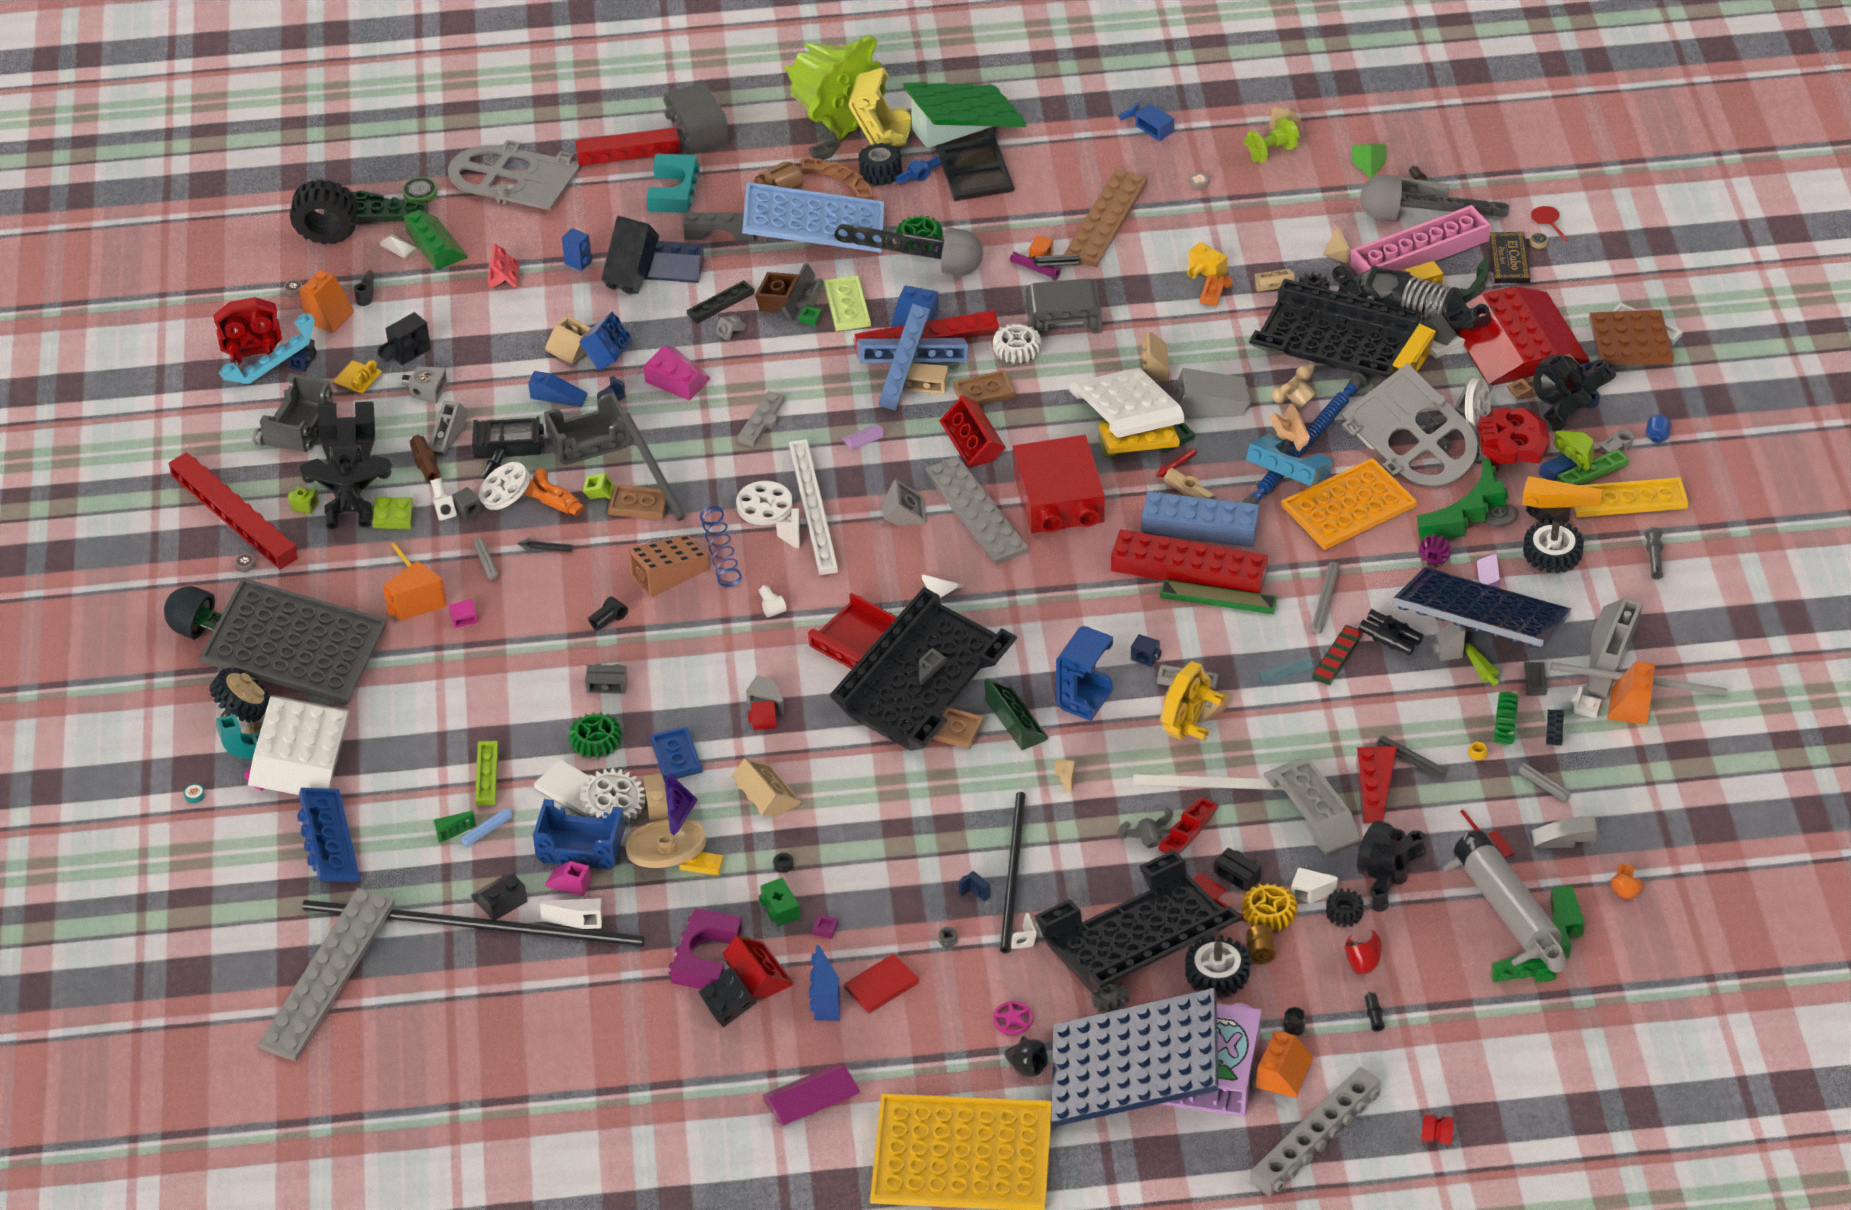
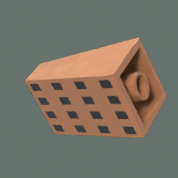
M688 534L628 549L631 576L651 598L709 570L710 557L705 550L703 551L699 547L698 542L693 540Z

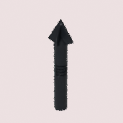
M530 537L516 543L528 552L531 548L572 552L573 548L571 544L531 541Z

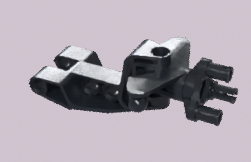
M374 401L355 402V417L337 418V403L318 404L320 443L329 464H325L318 458L303 463L300 466L302 479L306 483L317 481L334 493L335 499L324 506L326 527L328 529H336L338 527L337 515L342 512H358L359 526L369 527L371 525L370 513L372 511V504L362 499L360 492L377 477L388 479L392 468L389 459L375 455L370 457L375 442Z

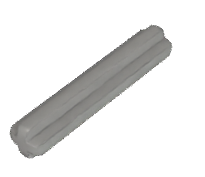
M482 538L474 539V547L488 579H497L498 572Z
M1526 763L1520 766L1519 773L1558 799L1566 802L1570 798V791Z

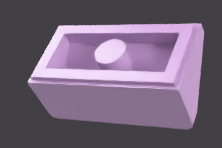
M874 424L842 437V439L853 450L882 438L883 428Z
M1492 554L1478 560L1479 582L1499 588L1500 577L1497 554Z

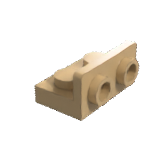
M1290 269L1255 274L1256 291L1279 289L1284 279L1295 281L1294 273Z

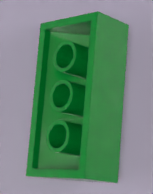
M421 210L404 215L407 234L435 270L468 258L436 216Z

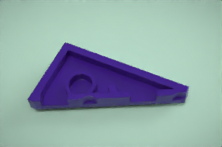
M669 774L664 781L670 833L675 835L684 824L698 799L673 775Z

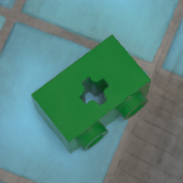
M783 877L760 886V903L762 906H766L770 920H774L778 927L800 919V906Z

